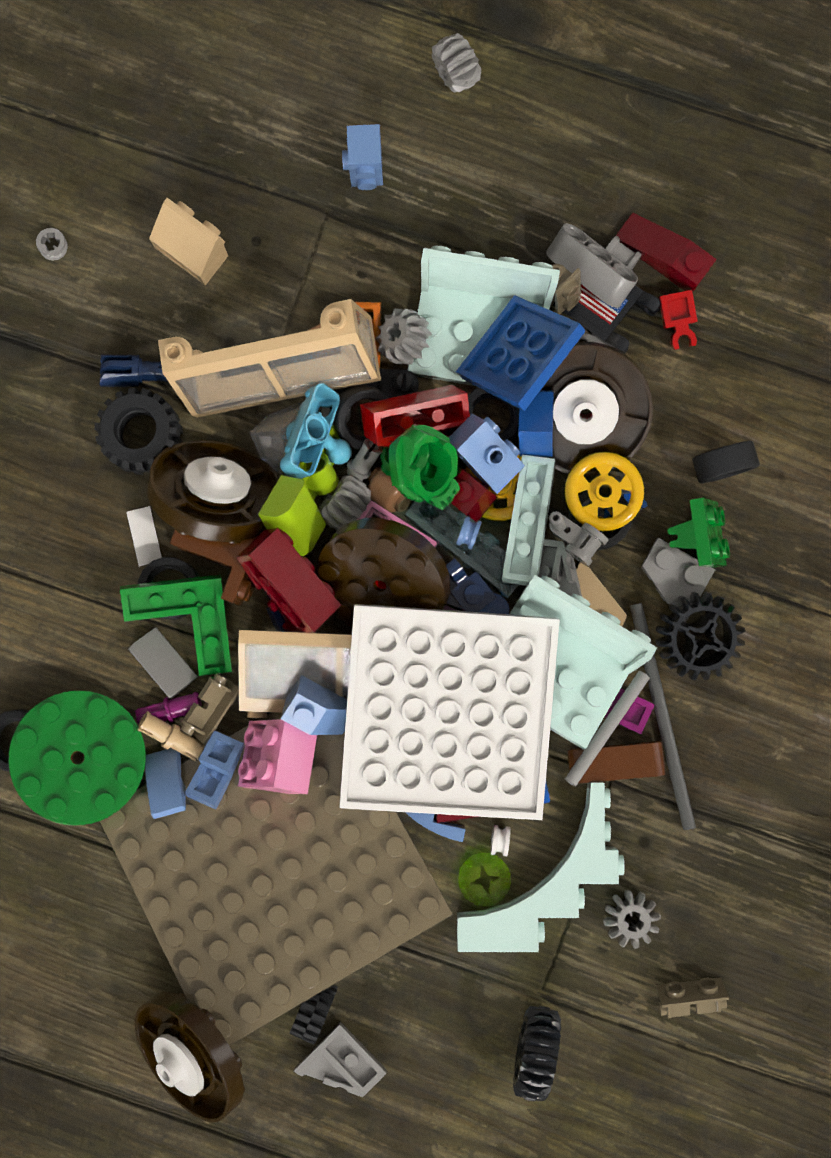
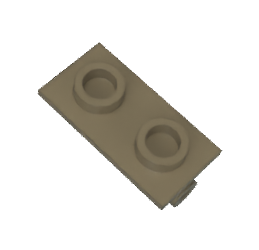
M553 264V269L560 270L552 300L555 302L556 313L561 314L565 309L567 311L573 309L581 299V271L577 268L571 273L563 265Z
M218 673L213 678L209 677L208 682L198 696L201 700L205 701L203 707L193 703L184 719H182L183 725L180 729L190 736H195L206 745L229 707L234 703L239 693V687Z
M707 977L686 982L673 981L667 984L656 985L660 1000L658 1002L660 1016L667 1015L668 1019L691 1015L690 1005L695 1004L697 1014L719 1013L721 1009L727 1008L729 996L721 977Z

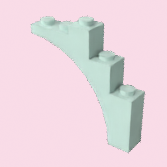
M604 782L587 783L585 808L578 832L565 856L547 877L530 891L507 903L485 910L457 913L458 952H539V942H544L545 928L544 922H538V918H579V909H584L585 905L584 889L579 888V884H619V875H624V856L619 855V850L614 846H605V842H610L611 839L610 822L605 821V808H610L611 797L610 789L605 788Z

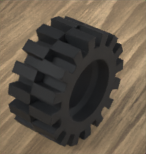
M332 985L301 1003L289 1034L315 1044L338 986Z

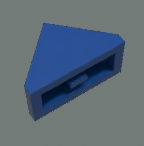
M540 391L525 411L519 409V457H522V455L537 457L553 456L554 391Z

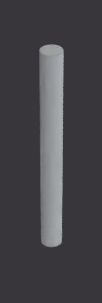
M638 671L587 748L565 777L568 783L576 787L650 679L647 674Z

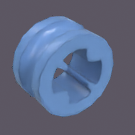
M466 516L456 545L467 544L468 549L472 550L482 521L478 520L473 523L470 521V517Z

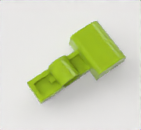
M332 425L329 435L334 439H340L335 426ZM325 448L322 451L318 466L313 475L300 479L281 475L258 514L267 530L278 528L286 532L293 540V547L300 556H305L312 551L326 526V522L314 501L315 497L331 493L339 483L338 476L333 468L334 463L330 462ZM300 462L298 467L307 472L311 468L312 462Z

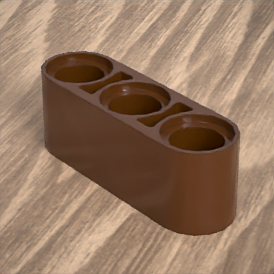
M662 741L603 746L578 783L666 775ZM582 748L567 750L569 772L584 750Z

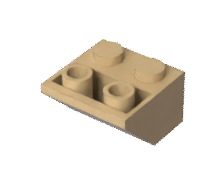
M166 198L149 239L155 249L206 286L228 257L224 247L225 241L219 236L221 232L209 221L205 220L202 224L193 217L194 211L183 202L179 201L175 204Z

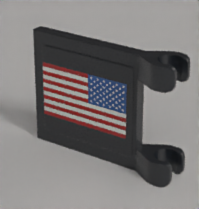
M581 284L580 301L570 311L565 309L562 313L571 320L580 323L585 330L606 345L626 353L630 344L629 340L613 331L635 303L646 314L654 316L658 312L661 302L657 297L641 290L635 285L621 306L615 308L601 301Z

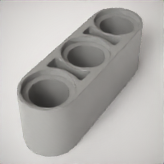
M566 223L561 227L546 251L547 256L555 264L563 265L571 273L579 268L581 271V284L611 307H620L638 281L637 275L630 268L572 224Z

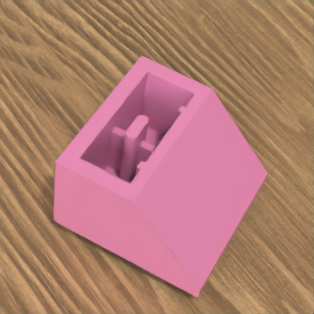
M281 719L249 721L244 735L245 748L243 760L238 769V787L286 794H308L317 735H309Z

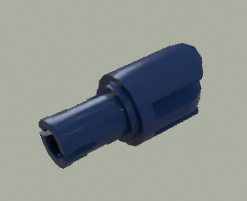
M101 354V376L99 382L101 387H140L143 381H168L162 372L161 362L143 361V358H140L139 355Z

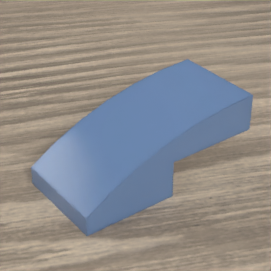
M214 731L199 757L200 765L185 791L186 796L216 810L234 774L244 748V743Z
M169 748L168 750L146 755V783L153 819L185 811L186 787L181 779L180 753Z
M406 812L413 820L428 830L446 838L463 842L465 826L449 822L437 823V820L434 819V814Z

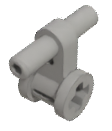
M557 511L549 516L552 533L568 544L565 551L587 567L593 562L591 558L601 545L605 546L609 541L603 533L586 522L582 527H579Z

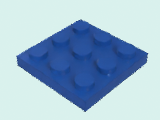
M514 295L456 370V373L463 380L525 411L585 333V329L576 321Z

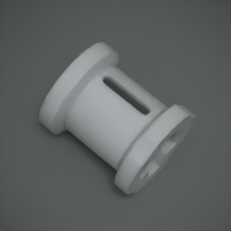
M615 236L606 247L609 253L631 270L642 256V253L639 251L634 253L620 243L618 236Z

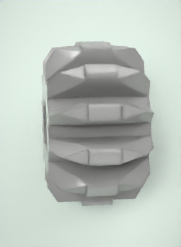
M457 33L446 36L432 47V59L435 63V68L439 73V77L443 79L445 86L449 87L451 91L456 93L467 90L480 80L481 67L478 64L479 59L476 57L474 49L470 47L468 40L464 39L462 35Z
M395 308L392 315H385L384 325L378 326L381 330V334L375 338L380 344L378 351L395 364L404 363L412 365L414 358L422 359L421 351L423 348L429 347L426 343V339L432 335L429 329H427L429 322L412 309L403 310Z
M346 475L340 479L337 487L331 493L324 496V500L319 505V511L326 524L330 528L333 527L338 530L343 525L360 518L371 500V490L366 487L365 483L360 479L354 478L352 475Z
M625 890V901H622L618 895H614L612 898L617 904L616 908L610 905L605 906V911L613 916L603 919V923L605 926L612 927L608 932L611 939L619 936L618 943L622 947H625L630 939L633 948L636 949L639 948V938L641 937L647 944L651 942V938L647 935L648 931L653 933L659 932V928L651 922L661 919V915L658 912H651L655 908L656 903L653 900H648L644 903L645 894L643 892H639L635 899H633L632 892ZM632 912H635L639 921L637 924L631 922L632 926H629L625 917L627 914L633 916Z

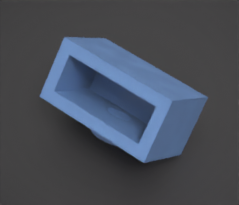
M380 124L347 126L348 150H342L343 170H349L351 187H357L361 190H372L379 185H383Z
M471 414L449 437L450 443L456 448L458 457L487 488L498 494L525 465L517 457L520 451L508 439L503 441L498 436L501 430L489 417L483 420Z

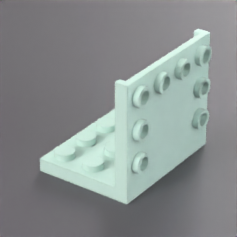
M432 246L431 249L423 248L421 259V296L418 315L424 317L429 322L427 329H429L432 335L426 339L429 347L423 348L421 351L422 359L414 358L412 365L409 364L408 371H411L418 377L473 385L463 380L456 373V370L514 295L549 310L558 284L560 270L553 269L552 265L543 262H535L532 265L519 264V260L512 257H499V260L485 258L484 254L475 251H467L465 255L451 253V249L444 246Z
M534 575L510 614L560 619L550 730L584 750L590 743L627 676L651 660L657 647L650 644L651 639L644 633L637 630L630 632L620 626L621 621L612 614L604 611L600 614L590 608V602L582 596L574 593L570 596L559 589L560 585L555 580L544 575L541 578Z

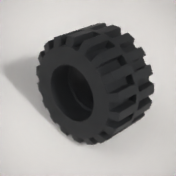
M128 388L127 394H124L122 391L115 393L117 398L114 401L108 398L104 402L108 406L105 411L99 409L97 416L100 418V423L95 422L94 430L99 435L95 436L97 444L102 448L100 449L109 461L129 473L131 471L136 475H144V472L150 473L154 459L162 451L183 442L180 439V434H183V427L179 424L181 420L178 414L162 396L157 393L153 394L150 390L142 388V391H138L136 388ZM148 415L153 417L156 422V434L153 440L147 446L140 449L128 448L123 441V431L126 424L136 416Z

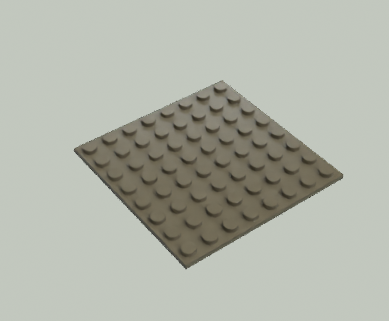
M322 682V683L319 684V685H321V686L327 688L324 682ZM270 712L267 714V718H260L257 721L279 720L282 713ZM248 726L229 736L244 743V748V735ZM345 731L342 735H317L308 794H286L238 787V769L243 760V748L234 774L216 810L186 796L185 811L153 819L146 784L136 790L131 799L119 811L100 821L185 996L200 1010L206 1009L212 1014L215 1026L229 1046L453 915L397 812L340 808ZM199 757L196 761L189 759L181 764V779L186 789L200 765Z

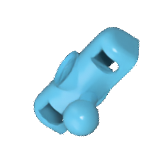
M318 383L305 392L306 399L301 403L295 421L287 427L286 436L288 441L285 447L286 454L280 461V468L289 477L300 479L313 475L324 448L330 462L342 465L348 462L351 457L352 448L349 443L343 439H334L329 435L340 404V397L337 392L323 383ZM319 407H332L331 412L326 417H323L322 413L318 412ZM300 462H312V466L307 472L298 467Z

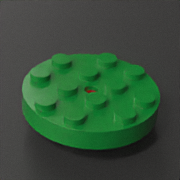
M69 691L53 695L34 706L20 721L14 732L9 749V770L13 785L25 804L47 820L64 825H86L101 821L119 811L131 799L141 782L146 762L143 735L141 731H137L138 724L132 715L122 705L107 696L89 691ZM75 752L83 753L84 760L82 763L74 761L73 756Z

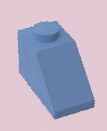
M301 675L285 700L281 720L309 735H342L345 731L347 699Z

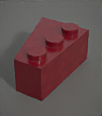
M278 528L264 530L236 558L257 589L263 588L271 598L267 603L271 611L275 612L278 609L286 622L282 625L285 632L314 633L341 606L334 597L336 595L335 591L328 583L321 581L313 572L315 570L313 564L306 557L299 555L293 547V540L286 532Z

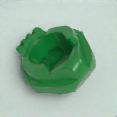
M411 425L390 444L389 467L392 486H395L410 501L417 503L426 501L440 510L446 508L460 490L459 484L454 479L457 475L458 465L456 448L450 443L449 437L433 427Z

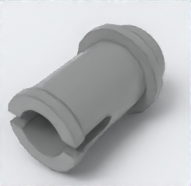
M365 439L355 458L348 461L347 474L361 481L369 478L371 475L370 469L383 452L382 446L376 445L370 453L369 450L374 443L369 439Z

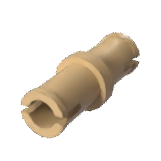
M148 711L143 715L138 724L137 731H141L161 742V747L167 750L172 748L192 761L198 759L205 746L201 741L180 730L181 727L177 724L170 725L153 716Z

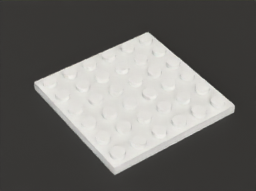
M354 604L340 808L542 820L560 619L555 617Z

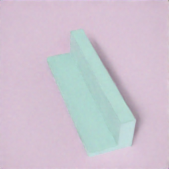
M522 455L521 462L525 466L519 472L502 582L527 586L534 575L539 576L554 480L555 459Z

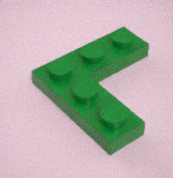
M221 574L120 586L124 622L191 614L199 676L232 672L224 600L221 599L223 593Z

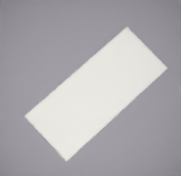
M150 506L128 511L127 517L138 565H147L154 560L162 558Z

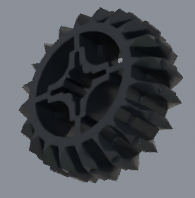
M691 592L690 602L686 597L679 596L680 606L677 607L670 603L668 604V609L672 611V614L670 616L666 614L660 615V619L666 622V625L656 627V631L664 635V637L655 640L656 645L665 647L659 652V655L662 659H668L666 663L668 668L674 669L677 667L676 673L679 676L683 677L688 673L691 680H696L700 674L704 680H709L712 670L719 677L722 676V665L728 669L733 668V664L729 661L731 656L735 658L741 657V654L735 648L736 646L741 647L745 645L744 640L737 638V635L746 632L743 626L736 625L742 620V617L738 613L732 614L735 606L731 603L724 605L725 599L718 595L713 599L710 592H704L702 598H700L697 592ZM706 611L705 615H700L699 619L694 623L684 622L691 614ZM718 617L723 625L722 641L718 640L715 635ZM689 630L696 633H705V636L712 640V642H708L705 639H696L695 635L690 633ZM678 631L684 633L686 637L683 656L677 647L676 638ZM708 649L716 650L710 657L695 661L696 657L700 658L704 651Z
M530 1006L526 1010L523 1023L521 1024L515 1056L514 1093L516 1096L524 1098V1100L533 1102L536 1100L545 1101L547 1099L556 1073L560 1049L561 1018L558 1011L551 1010L549 1007Z

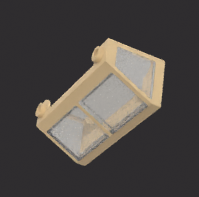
M352 299L334 302L326 306L320 317L321 328L202 353L200 350H193L191 344L182 337L158 340L162 372L190 414L196 418L305 396V392L318 383H323L332 390L381 381L371 316Z
M239 630V711H248V718H267V712L282 713L285 700L301 675L347 699L352 635Z

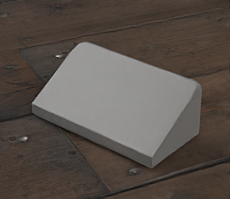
M157 627L128 647L132 655L169 698H174L198 677Z

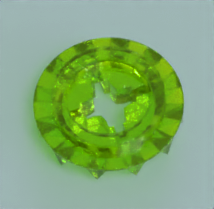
M478 853L472 855L463 863L459 871L458 883L462 894L467 900L477 906H492L503 900L509 891L511 874L508 866L500 857L490 853ZM480 866L484 867V871H486L488 876H499V878L489 882V893H486L482 884H470V882L480 878Z

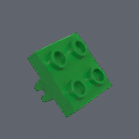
M706 498L690 500L692 520L667 530L668 534H676L678 536V539L671 541L669 546L679 549H697L698 563L701 567L715 568L727 566L726 558L730 557L728 540L723 539L721 526L725 525L723 507H718L717 501Z

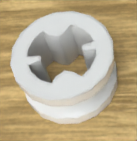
M498 825L493 826L491 855L501 852L503 856L507 857L510 843V827L506 826L505 829H499Z

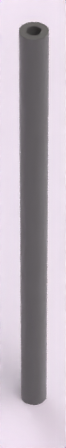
M639 603L629 606L635 630L644 633L650 638L643 604ZM654 654L651 660L643 665L645 673L650 677L648 686L652 702L655 704L654 711L683 830H690L696 828Z

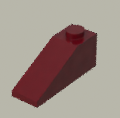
M635 213L631 214L616 234L620 238V243L634 253L638 251L642 253L640 258L642 261L684 291L692 290L694 292L717 260L691 240Z

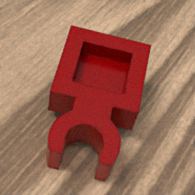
M692 290L659 296L664 329L670 327L674 329L670 339L673 350L679 349L678 339L682 335L688 337L690 346H696V335L689 329L690 323L698 322Z

